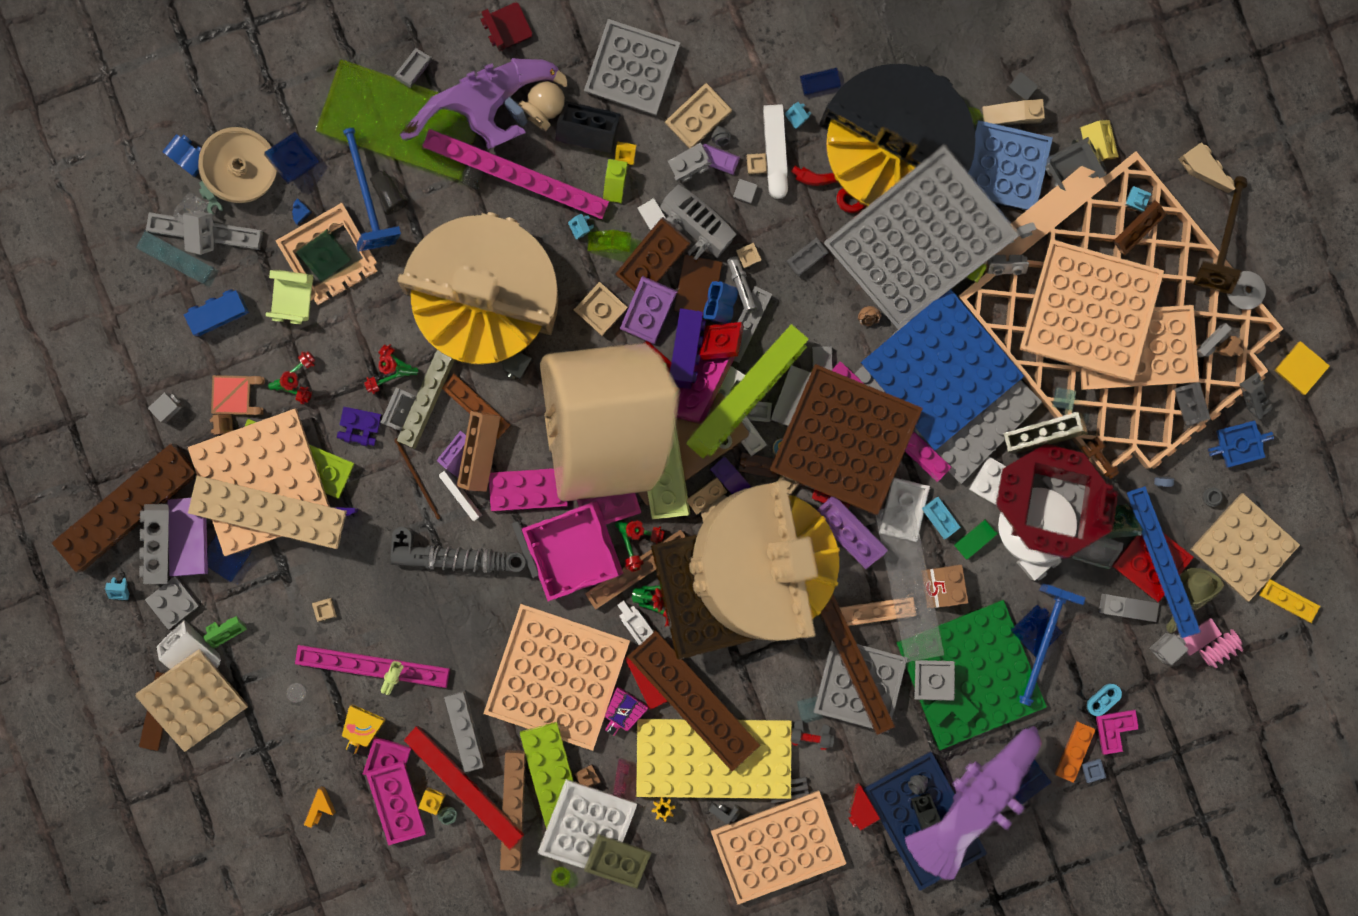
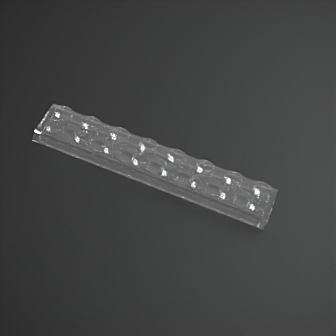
M913 503L880 509L878 516L875 515L880 541L888 550L883 556L905 662L942 656L944 651Z

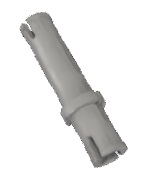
M732 257L727 260L732 272V281L736 283L745 313H751L757 307L746 281V272L741 267L739 257Z

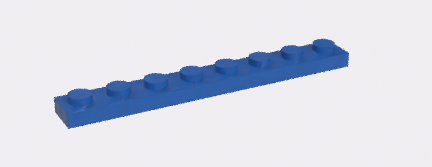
M1146 487L1127 492V497L1181 639L1200 633L1201 631Z

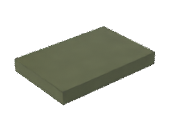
M598 834L584 871L637 889L651 852Z

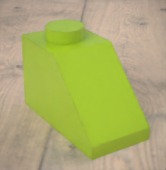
M608 159L603 199L622 203L628 162Z

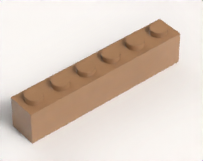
M507 750L505 752L503 813L523 833L526 755L525 751ZM523 838L511 850L501 841L500 870L520 871Z

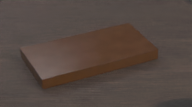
M662 217L615 275L634 292L642 276L659 282L692 242Z

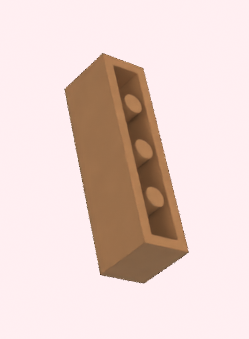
M470 412L457 483L458 487L471 491L487 492L501 416L486 412Z

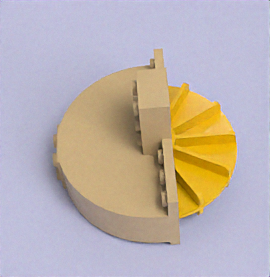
M488 212L478 216H467L451 220L434 229L417 245L406 264L403 275L399 274L398 283L404 294L411 296L413 315L420 331L431 345L452 359L470 364L498 363L521 352L530 345L539 332L552 335L558 310V288L555 272L547 253L540 243L530 233L521 228L517 220L507 217L505 220L498 218L499 215Z
M785 481L743 489L721 501L703 522L696 538L693 558H691L690 571L694 574L695 579L693 588L695 593L702 598L711 614L720 623L742 636L759 640H789L800 637L815 636L812 619L821 613V610L831 598L835 586H838L839 583L837 579L839 573L838 551H840V547H837L833 532L825 521L826 518L810 504L799 499V497L788 495Z

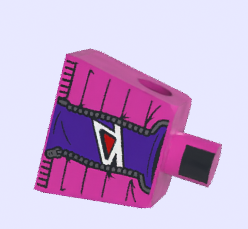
M617 687L605 714V717L611 720L605 730L613 736L616 735L620 727L628 731L647 711L648 706L625 690Z

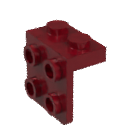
M517 2L492 13L488 9L481 12L483 16L480 19L485 30L489 29L491 35L488 38L492 47L497 46L499 52L532 37V31Z

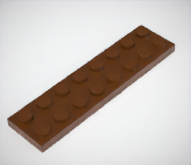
M654 631L627 656L731 771L735 770L761 746L682 659L677 660L675 651L657 631Z

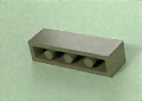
M1076 412L1006 432L1004 437L1008 452L1018 454L1039 448L1045 444L1050 445L1085 435L1088 432L1084 416Z

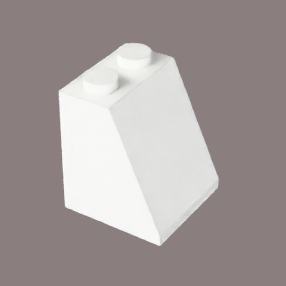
M184 619L157 646L159 661L169 669H172L198 649L202 650L216 668L220 665L219 653L206 643L204 638Z

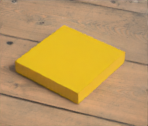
M1299 341L1274 371L1302 395H1306L1329 368V365L1304 343Z

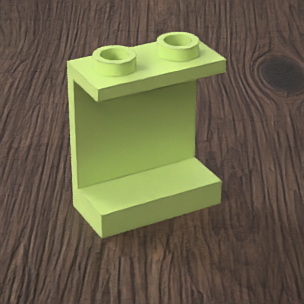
M270 270L269 278L274 279L271 312H266V316L272 317L273 321L279 322L289 319L290 323L302 324V321H308L313 275Z

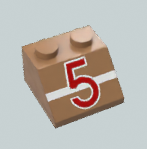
M962 565L921 570L927 608L968 603Z

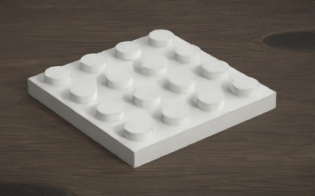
M566 779L538 853L585 868L598 834L623 842L637 803Z

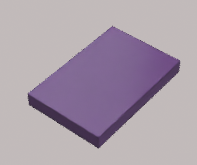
M642 276L620 329L655 344L678 291Z

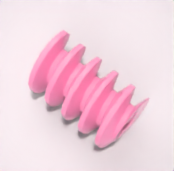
M1230 630L1231 635L1227 632L1224 633V639L1218 637V643L1212 641L1211 647L1206 645L1204 647L1205 652L1201 649L1199 650L1201 657L1209 666H1213L1216 669L1218 668L1217 661L1224 664L1223 657L1230 660L1229 653L1236 656L1235 649L1243 651V644L1234 630Z

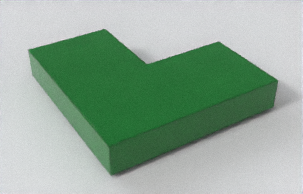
M955 686L954 701L934 700L924 710L938 725L951 712L965 725L979 712Z

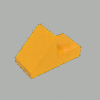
M322 786L317 790L304 823L305 826L310 828L319 823L322 816L320 811L330 815L336 813L325 787Z

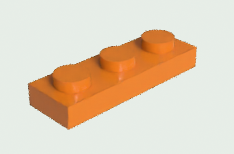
M1076 721L1056 769V776L1074 783L1096 729Z

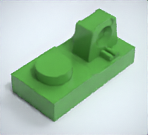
M236 616L228 619L220 626L216 622L206 627L207 634L203 637L206 643L216 648L247 630L245 623Z

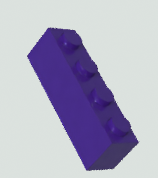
M680 308L669 375L675 387L691 389L692 383H696L697 372L694 371V366L699 365L700 354L696 353L697 348H701L703 337L699 336L700 330L704 331L706 320L702 319L703 312Z

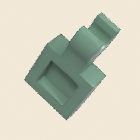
M203 181L199 182L201 186L199 191L203 199L209 201L207 206L208 213H212V216L214 215L212 211L214 206H218V209L223 211V206L219 203L218 197L208 190Z

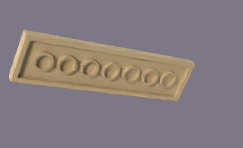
M202 476L196 477L188 514L338 549L347 513L345 510Z

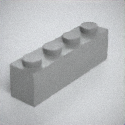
M466 691L447 695L444 699L464 772L483 768L486 764Z

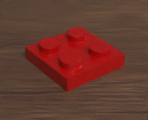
M742 322L706 326L700 351L701 359L737 357L744 330Z

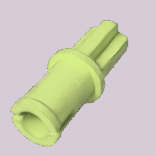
M398 661L391 663L389 671L384 675L385 681L381 688L382 694H391L394 685L399 682V675L403 669L402 663Z

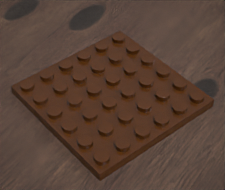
M815 364L770 471L878 516L923 408Z

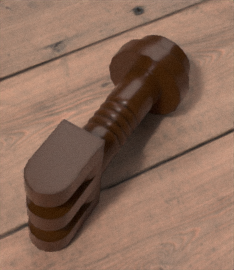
M1096 436L1093 439L1097 444L1096 447L1090 441L1087 443L1091 449L1090 451L1086 446L1081 447L1088 459L1095 456L1106 470L1105 477L1112 479L1119 473L1117 470L1119 468L1117 466L1112 467L1100 451L1105 446Z

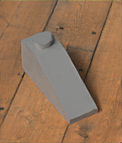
M1102 594L1099 613L1156 622L1159 603Z

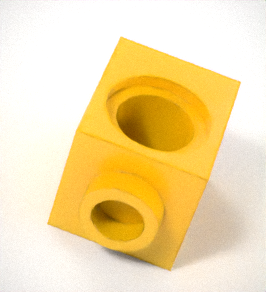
M428 787L424 792L419 809L437 815L446 794Z

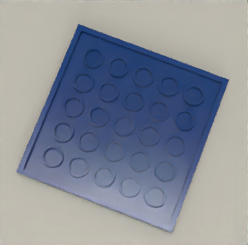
M951 289L929 304L860 362L885 393L923 408L915 428L934 451L1024 377Z

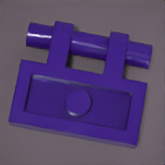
M343 407L340 426H345L347 429L346 432L338 431L337 439H342L347 443L351 441L361 443L362 446H375L376 438H371L370 432L378 433L382 414ZM354 428L364 430L363 435L353 434Z

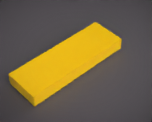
M1271 579L1265 583L1259 594L1260 597L1309 623H1312L1320 608L1316 603Z

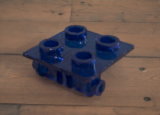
M1038 605L1030 610L1011 629L1035 658L1037 657L1050 619L1048 617L1049 611L1046 608L1041 609ZM1055 626L1049 646L1063 633L1057 626Z

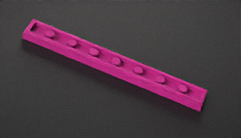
M298 645L295 660L297 665L384 678L392 662L398 661L403 665L399 681L444 688L448 687L450 668L304 645Z

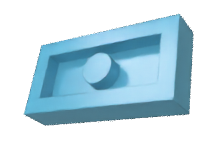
M939 497L934 498L922 508L943 539L948 538L961 528Z

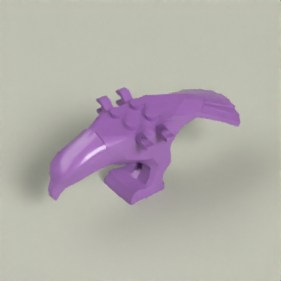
M1035 726L1023 729L996 757L983 766L976 761L973 765L969 763L965 768L967 770L960 780L957 778L953 783L956 792L953 796L954 802L943 820L905 838L907 848L924 870L945 880H954L966 848L993 820H996L1005 829L1010 826L1011 823L1000 814L1002 809L1007 804L1018 814L1024 809L1013 799V796L1019 790L1022 778L1025 776L1042 744L1038 729Z

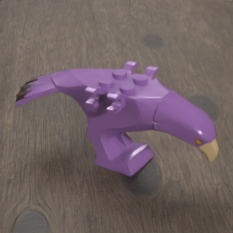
M512 58L511 62L493 69V64L491 63L484 66V69L477 73L473 71L466 74L467 77L459 80L460 84L432 96L399 135L402 140H411L420 133L426 122L438 110L446 109L465 115L471 131L482 136L487 143V148L490 149L526 133L518 125H513L507 130H503L494 123L497 109L508 97H511L522 86L535 82L548 81L567 87L566 76L559 71L556 65L543 59Z

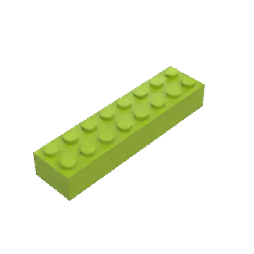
M791 324L695 431L686 444L701 458L704 459L707 454L711 457L807 348L805 343L809 339Z

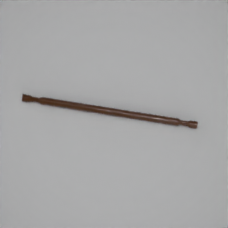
M395 438L394 441L398 445V449L432 511L435 513L437 520L441 519L407 455L397 441V438Z

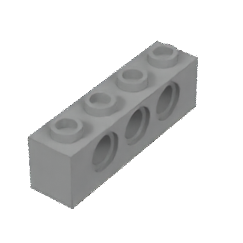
M144 504V511H140V522H144V529H140V541H144V548H140V559H144L143 566L139 567V577H143V584H167L168 504ZM151 523H158L160 525L156 529L149 527ZM152 541H156L159 543V545L157 547H151L149 546V543ZM154 559L159 563L157 565H150L148 562Z

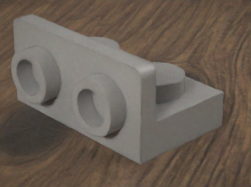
M699 143L670 159L668 163L675 175V181H682L684 183L692 179L694 173L698 172L700 174L708 170V166L712 164V161L703 144Z

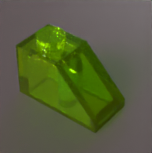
M619 230L588 232L587 251L630 252L631 233Z

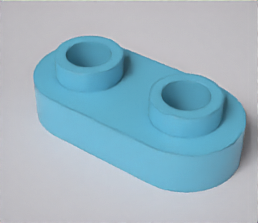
M1111 683L1104 685L1088 700V712L1094 716H1101L1121 699V689ZM1113 690V695L1109 697L1108 691ZM1096 702L1099 703L1098 709L1093 708V704Z

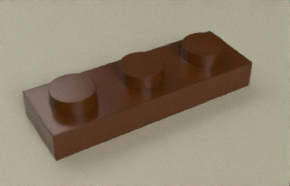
M1154 201L1114 240L1120 253L1126 255L1166 216L1160 203Z

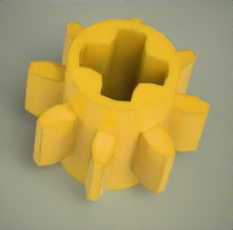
M661 797L659 802L653 801L656 808L651 809V811L657 813L656 819L662 817L666 821L668 815L673 817L671 810L675 809V805L670 806L671 798L666 801ZM661 805H665V808H668L666 809V813H662V810H658L661 808Z

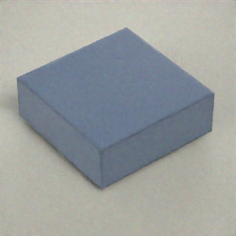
M1101 759L1081 764L1087 783L1106 778Z

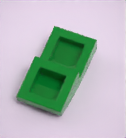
M984 519L956 542L954 546L967 560L998 533Z

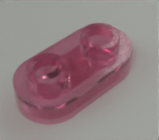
M619 758L613 796L621 798V794L625 795L627 783H623L624 775H628L630 765L626 763V759Z

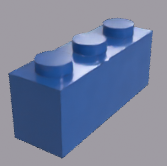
M230 289L225 291L223 296L218 299L216 297L205 301L206 304L201 307L197 305L189 308L188 313L184 314V317L192 334L199 337L250 312L241 293Z

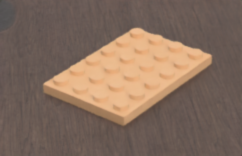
M1194 306L1154 307L1133 382L1080 367L1082 390L1199 382Z
M819 790L711 830L737 904L846 864Z

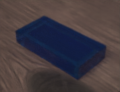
M837 68L800 76L804 96L841 87Z

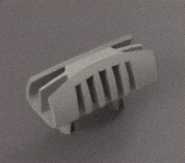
M679 184L665 197L660 206V209L668 215L666 220L674 227L679 224L697 240L696 244L688 250L689 255L698 250L693 258L695 260L706 249L718 258L736 236L732 228L713 209Z

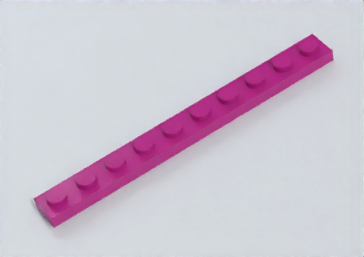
M430 128L423 147L600 219L603 218L609 203L606 199Z

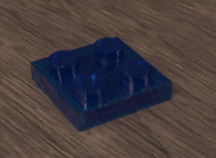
M296 132L264 152V156L287 184H290L319 163V160Z

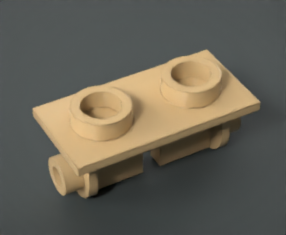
M716 477L689 497L687 502L697 515L726 494L727 491Z

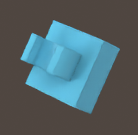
M795 103L785 113L795 129L800 127L811 115V112L806 113L803 109L804 103Z
M1133 186L1125 205L1143 212L1151 193Z
M580 214L568 222L576 240L582 238L594 228L593 225L588 226L586 223L589 216L583 217Z
M112 578L111 583H106L105 591L109 599L128 600L130 593L125 578H123L121 584H117L116 578Z

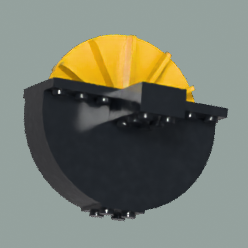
M908 64L880 65L869 68L852 77L837 91L828 103L819 123L821 128L828 131L826 141L828 160L836 181L840 183L847 193L859 201L861 205L869 206L944 144L969 172L975 153L974 124L964 100L952 87L953 84L950 83L947 77L938 76L927 66L919 65L918 67Z

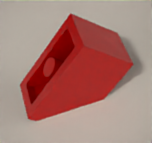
M858 783L855 785L849 808L851 816L848 819L854 828L858 826L861 831L880 818Z

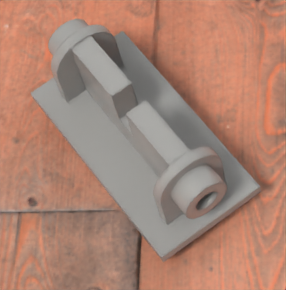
M994 255L988 260V274H1026L1029 265L1027 256L1009 255V261H1006L1005 255Z

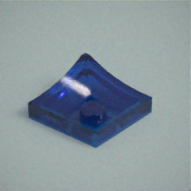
M216 535L207 548L208 568L229 582H232L253 550L248 548L229 556H224L218 536Z

